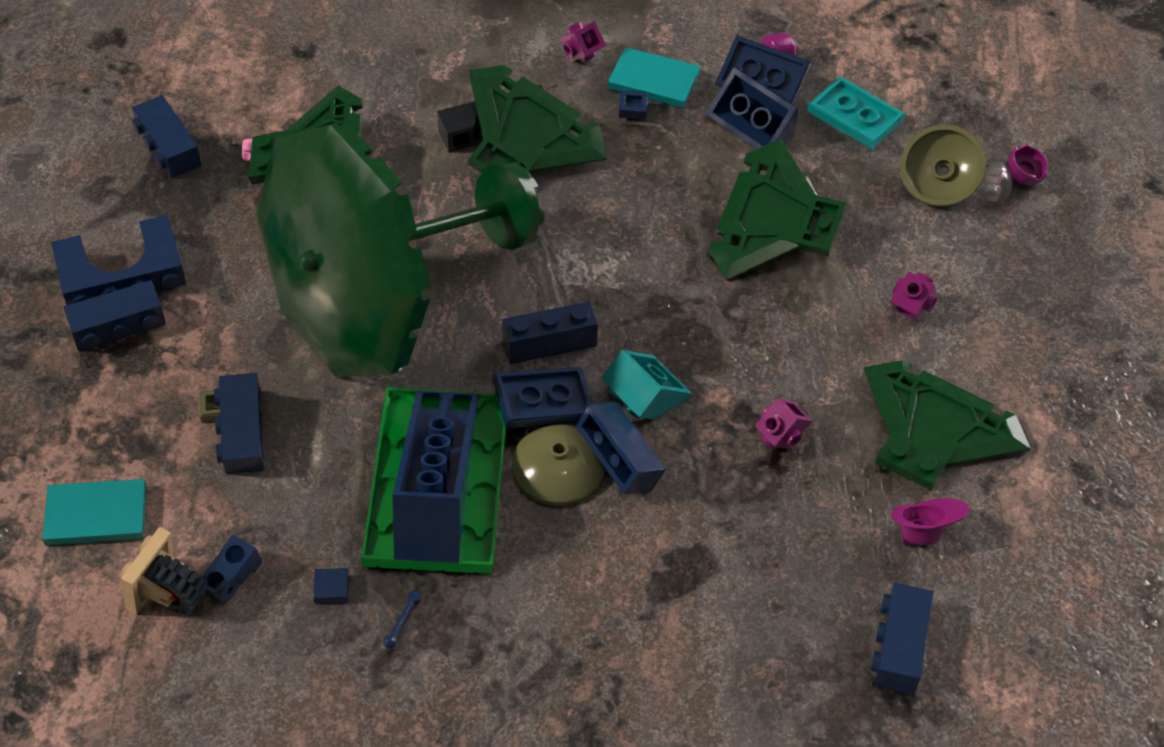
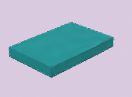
M625 47L608 80V89L619 92H648L647 99L684 108L700 74L701 66Z
M841 76L811 101L807 109L811 114L872 150L905 121L906 117L905 113Z
M133 479L48 485L42 537L44 545L144 539L146 480Z

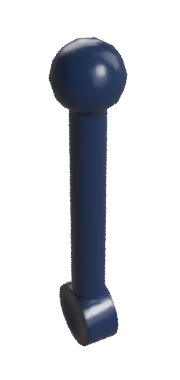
M412 590L408 593L406 607L391 634L383 640L386 648L391 649L396 646V637L413 606L421 601V593L419 591Z

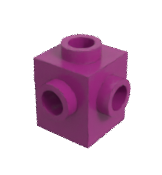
M581 21L566 28L568 33L560 37L563 51L571 61L581 59L582 62H586L597 56L596 51L606 46L595 21L582 25Z
M908 271L905 278H899L893 288L892 293L894 296L890 301L892 309L919 323L926 311L930 312L938 299L935 285L932 284L933 280L925 274L917 273L915 275Z
M777 398L772 405L763 410L761 419L756 423L755 427L762 433L761 439L770 447L790 449L801 441L802 433L812 423V420L794 401Z

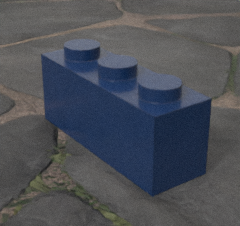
M163 95L132 107L135 117L131 120L133 128L137 135H143V141L147 150L155 153L156 163L161 170L165 168L169 176L173 178L202 166L197 144Z
M152 280L63 306L78 351L94 348L107 342L123 339L133 334L166 325L162 306Z
M590 301L502 319L503 344L509 363L514 364L596 347L598 323Z
M257 373L219 376V388H214L215 406L220 407V416H215L216 434L221 435V444H216L217 462L223 463L226 474L264 471L261 387Z
M617 402L588 405L575 427L624 495L652 491L666 471V468Z
M894 582L891 594L884 593L880 613L886 614L885 623L879 622L875 642L881 643L880 652L874 651L870 671L876 672L875 686L915 694L921 677L934 591Z

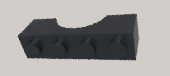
M475 101L437 111L438 131L449 153L475 146L476 137L481 132Z

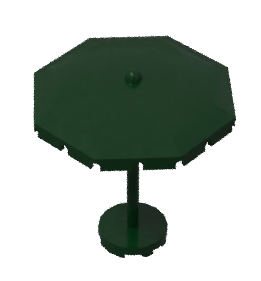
M342 122L275 138L256 216L281 313L335 377L389 375L403 370L402 367L409 364L418 337L415 333L411 332L421 327L430 301V297H422V291L425 288L431 287L421 247L412 248L409 245V241L480 222L490 240L503 249L515 250L534 243L538 238L536 235L538 227L544 223L545 215L544 211L539 207V201L534 190L539 187L527 169L516 162L493 164L484 169L477 180L475 208L415 224L409 195H400L395 189L402 182L380 158L369 159L366 157L371 155L372 149L350 125L342 126Z

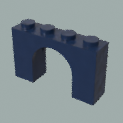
M168 215L139 221L145 243L144 253L137 263L121 271L106 272L91 266L87 259L81 235L51 242L66 305L152 280L156 291L185 285V276Z

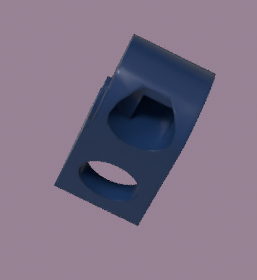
M232 534L202 577L205 581L204 584L207 585L205 593L222 603H227L234 596L239 585L243 583L251 571L256 572L263 563L257 549Z

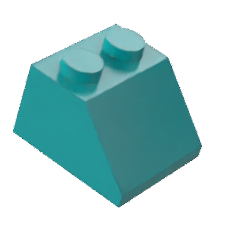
M621 350L601 377L609 386L607 388L608 392L615 398L622 400L628 406L626 408L627 411L637 419H657L688 399L692 394L654 355Z

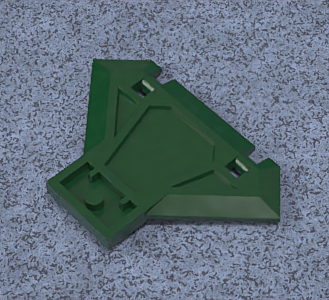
M506 65L468 70L483 141L468 159V165L482 173L484 169L493 164L516 162L530 173L531 171L607 160L599 124L591 120L587 126L578 121L582 115L580 112L522 76L518 81L513 80L509 77L513 70ZM504 86L505 88L510 90V92H505L501 89V87ZM570 131H575L579 134V137L574 136Z
M338 85L286 131L253 136L248 173L251 184L264 183L274 140L277 137L342 122V126L350 125L361 137L362 115L354 114V112L363 108V100Z
M781 138L747 153L743 162L751 166L749 172H739L716 230V234L723 236L722 241L712 242L709 248V252L725 280L733 279L795 249L829 256L846 211V202L817 196ZM761 170L767 171L766 175H761ZM734 240L740 241L738 246L733 245Z
M904 360L864 367L865 375L889 434V438L879 451L875 463L930 491L933 490L947 466L1030 451L1031 449L1017 416L1007 410L1003 416L992 412L995 404L924 370L918 376L909 371L912 364Z

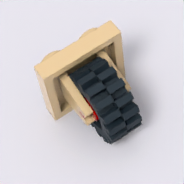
M159 526L153 536L148 535L144 539L139 555L133 562L129 561L120 574L125 609L137 615L147 600L150 599L162 604L166 608L170 606L174 612L178 613L180 611L182 614H190L207 591V585L204 584L203 578L197 577L199 574L195 570H190L189 565L173 557L171 532Z

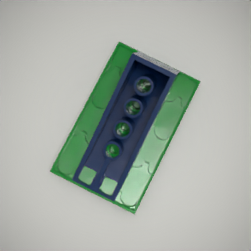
M386 387L361 555V567L376 568L378 566L379 568L409 570V568H412V570H445V572L492 574L507 430L505 429L496 393Z

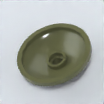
M948 124L931 126L917 133L907 143L900 161L901 177L909 193L918 201L935 207L957 205L970 198L980 187L986 171L985 153L977 138L961 127ZM941 168H948L949 172L946 175H941L939 170Z
M553 424L533 430L521 439L512 457V473L518 487L533 500L547 505L566 506L587 499L600 487L606 473L605 467L575 426Z

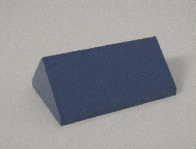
M733 67L706 115L758 149L780 138L784 144L795 136L799 109Z

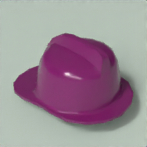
M940 498L899 506L893 509L891 517L897 524H900L901 541L905 546L932 545L941 540L947 525L957 523L967 517L969 507L965 502L958 499Z

